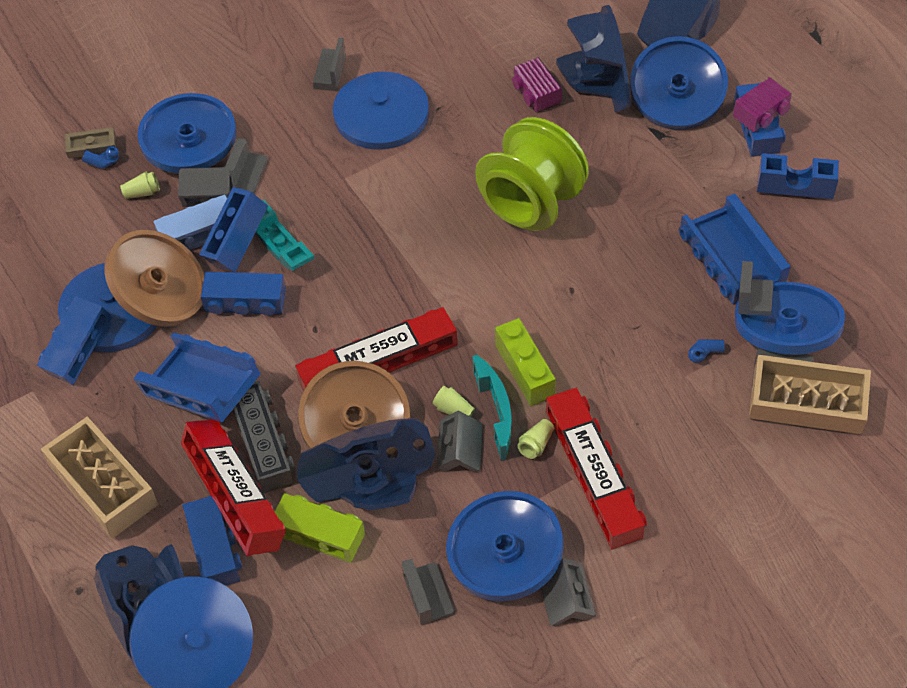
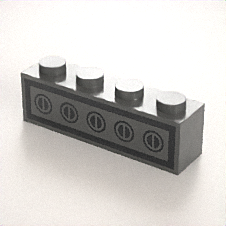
M256 381L233 410L257 483L260 485L262 492L266 493L294 484L291 473L296 472L292 457L285 456L284 450L288 449L284 434L277 433L276 428L280 427L276 411L270 412L268 406L273 405L268 389L262 390L260 381Z

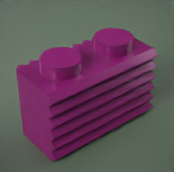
M539 57L514 67L513 85L516 90H521L525 103L528 106H532L535 112L562 102L561 86Z
M768 77L767 80L765 79L764 82H761L757 87H754L750 92H747L743 97L741 96L735 101L733 116L738 121H741L745 127L747 126L748 129H751L752 132L757 131L761 127L766 128L771 124L773 118L779 114L783 116L788 112L791 107L792 93L771 77Z

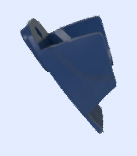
M650 0L641 20L637 36L647 46L668 37L688 36L689 38L700 40L707 35L718 19L720 0Z
M610 5L603 6L600 12L568 19L567 26L576 38L582 51L557 58L556 65L576 92L612 98L615 112L628 109L631 106L625 56L616 18Z
M404 418L367 425L332 438L301 453L297 468V480L304 491L316 502L341 498L355 508L369 510L407 504L414 496L417 486V475L431 468L435 458V451L428 427L417 418ZM422 439L423 444L421 446L413 445L415 440ZM390 447L397 449L394 454H388L386 450Z
M172 544L166 546L156 558L146 548L131 545L104 554L95 565L94 581L105 613L133 664L129 638L131 624L136 611L144 599L156 588L169 581L184 578L181 564ZM119 563H125V564H127V566H126V567H120V566H118V564H119ZM132 583V586L137 588L138 591H129V584Z

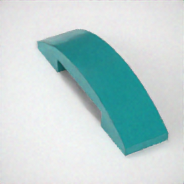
M268 205L255 233L269 252L284 267L291 271L314 260L315 257L302 241L297 242L278 221L276 212Z
M474 355L472 356L473 373L479 392L491 391L500 422L493 424L494 441L500 460L504 461L507 459L511 445V408L508 395L493 368L480 356Z

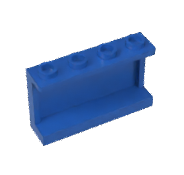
M736 194L727 196L725 207L693 220L687 214L681 217L679 227L681 238L683 241L688 242L695 258L701 260L708 276L714 278L719 285L721 294L727 297L732 305L737 304L739 300L742 261L753 262L752 279L772 280L773 283L787 282L791 266Z
M173 333L170 336L175 344L173 351L153 375L139 371L133 378L146 397L223 422L261 373L255 365V359L246 352L239 353L226 346L213 345L207 340L200 341L187 334Z

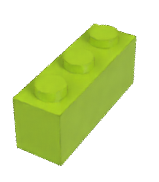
M520 318L495 327V346L530 407L546 401V397L555 395L556 379Z
M284 493L275 510L279 520L285 526V536L283 539L349 563L352 562L365 536L363 521L357 516L350 513L345 515L336 512L332 507L325 504L317 505L311 503L300 495L292 496Z

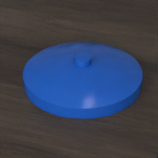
M681 36L661 39L643 50L633 65L630 78L631 96L641 114L658 126L675 130L694 128L710 120L721 108L728 88L727 71L720 56L707 44L693 38Z
M372 72L356 77L341 88L333 103V117L337 130L349 142L367 149H391L410 142L421 133L428 121L429 103L425 91L413 79L394 72Z
M199 93L179 94L158 102L146 112L138 127V142L144 157L161 170L179 173L180 169L209 168L221 161L232 149L237 134L236 124L231 110L219 99Z
M105 263L84 270L69 282L59 300L58 316L61 322L65 315L66 307L73 301L75 295L102 306L111 315V318L93 351L116 352L140 343L157 326L132 316L116 301L107 285L104 270Z
M773 283L772 312L770 316L738 314L739 300L735 307V326L740 335L754 346L774 353L796 355L820 351L835 343L844 330L845 312L840 302L830 293L803 283Z
M518 491L495 492L470 503L454 520L446 543L447 559L457 581L470 593L492 601L516 600L539 590L557 571L564 550L560 523L551 508L540 499Z
M204 577L178 578L156 588L139 606L130 629V652L138 673L152 688H228L241 675L250 658L253 644L251 619L240 598L222 583Z

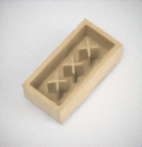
M758 355L754 368L749 418L862 434L868 418L871 370Z
M88 416L41 448L49 467L111 539L158 506L152 488Z

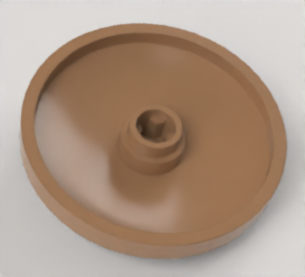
M136 230L120 237L109 250L104 266L107 285L116 301L132 316L156 326H175L188 321L202 306L203 270L195 256L178 240L158 231Z
M363 361L340 362L319 372L305 388L298 412L300 432L309 449L367 425L388 420L410 418L407 396L399 382L381 367ZM390 447L386 450V453L394 454L397 449Z

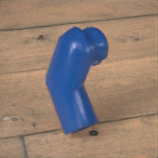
M110 146L106 152L100 155L86 150L82 162L105 169L119 160V150L114 146Z
M699 339L689 349V359L692 362L699 363L710 353H724V339Z

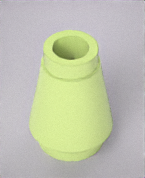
M146 171L121 185V191L124 198L128 199L155 195V192L160 191V187L155 173H148Z
M443 386L433 401V405L437 407L438 411L448 415L459 410L471 417L475 411V408L452 387L447 388Z
M542 419L520 436L518 443L520 453L529 459L541 456L555 429L554 425L549 420Z

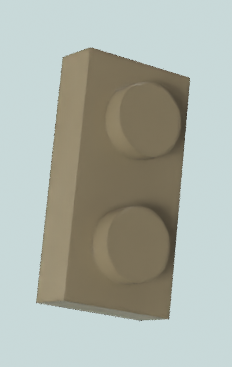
M114 127L65 134L68 159L83 157L86 150L95 154H102L106 152L108 147H116Z

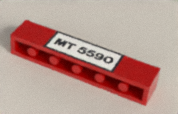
M444 307L430 310L419 317L404 320L398 325L381 329L370 336L356 339L347 345L330 349L322 355L303 360L295 365L298 381L304 391L309 382L323 369L345 361L368 362L390 373L458 346L457 330Z
M575 387L546 397V414L554 425V431L608 545L613 550L643 539L647 521L642 510L638 511L634 504L635 497L631 487H626L622 480L624 478L620 465L618 463L615 464L611 457L612 450L607 440L603 441L600 435L601 428L596 418L592 419L589 413L590 406L585 396L581 397L578 388Z
M213 419L186 422L181 445L246 556L279 551L282 538L285 536L284 523L279 520L272 504L267 500L260 485L250 473L249 467L245 465L237 448L234 447L228 438L227 432L218 421Z

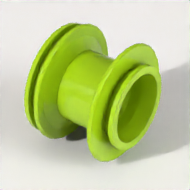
M527 117L506 130L502 141L504 153H489L480 158L476 165L475 177L485 202L496 215L522 229L542 231L550 228L557 220V200L573 199L582 191L584 183L588 178L589 166L579 144L563 128L542 118Z

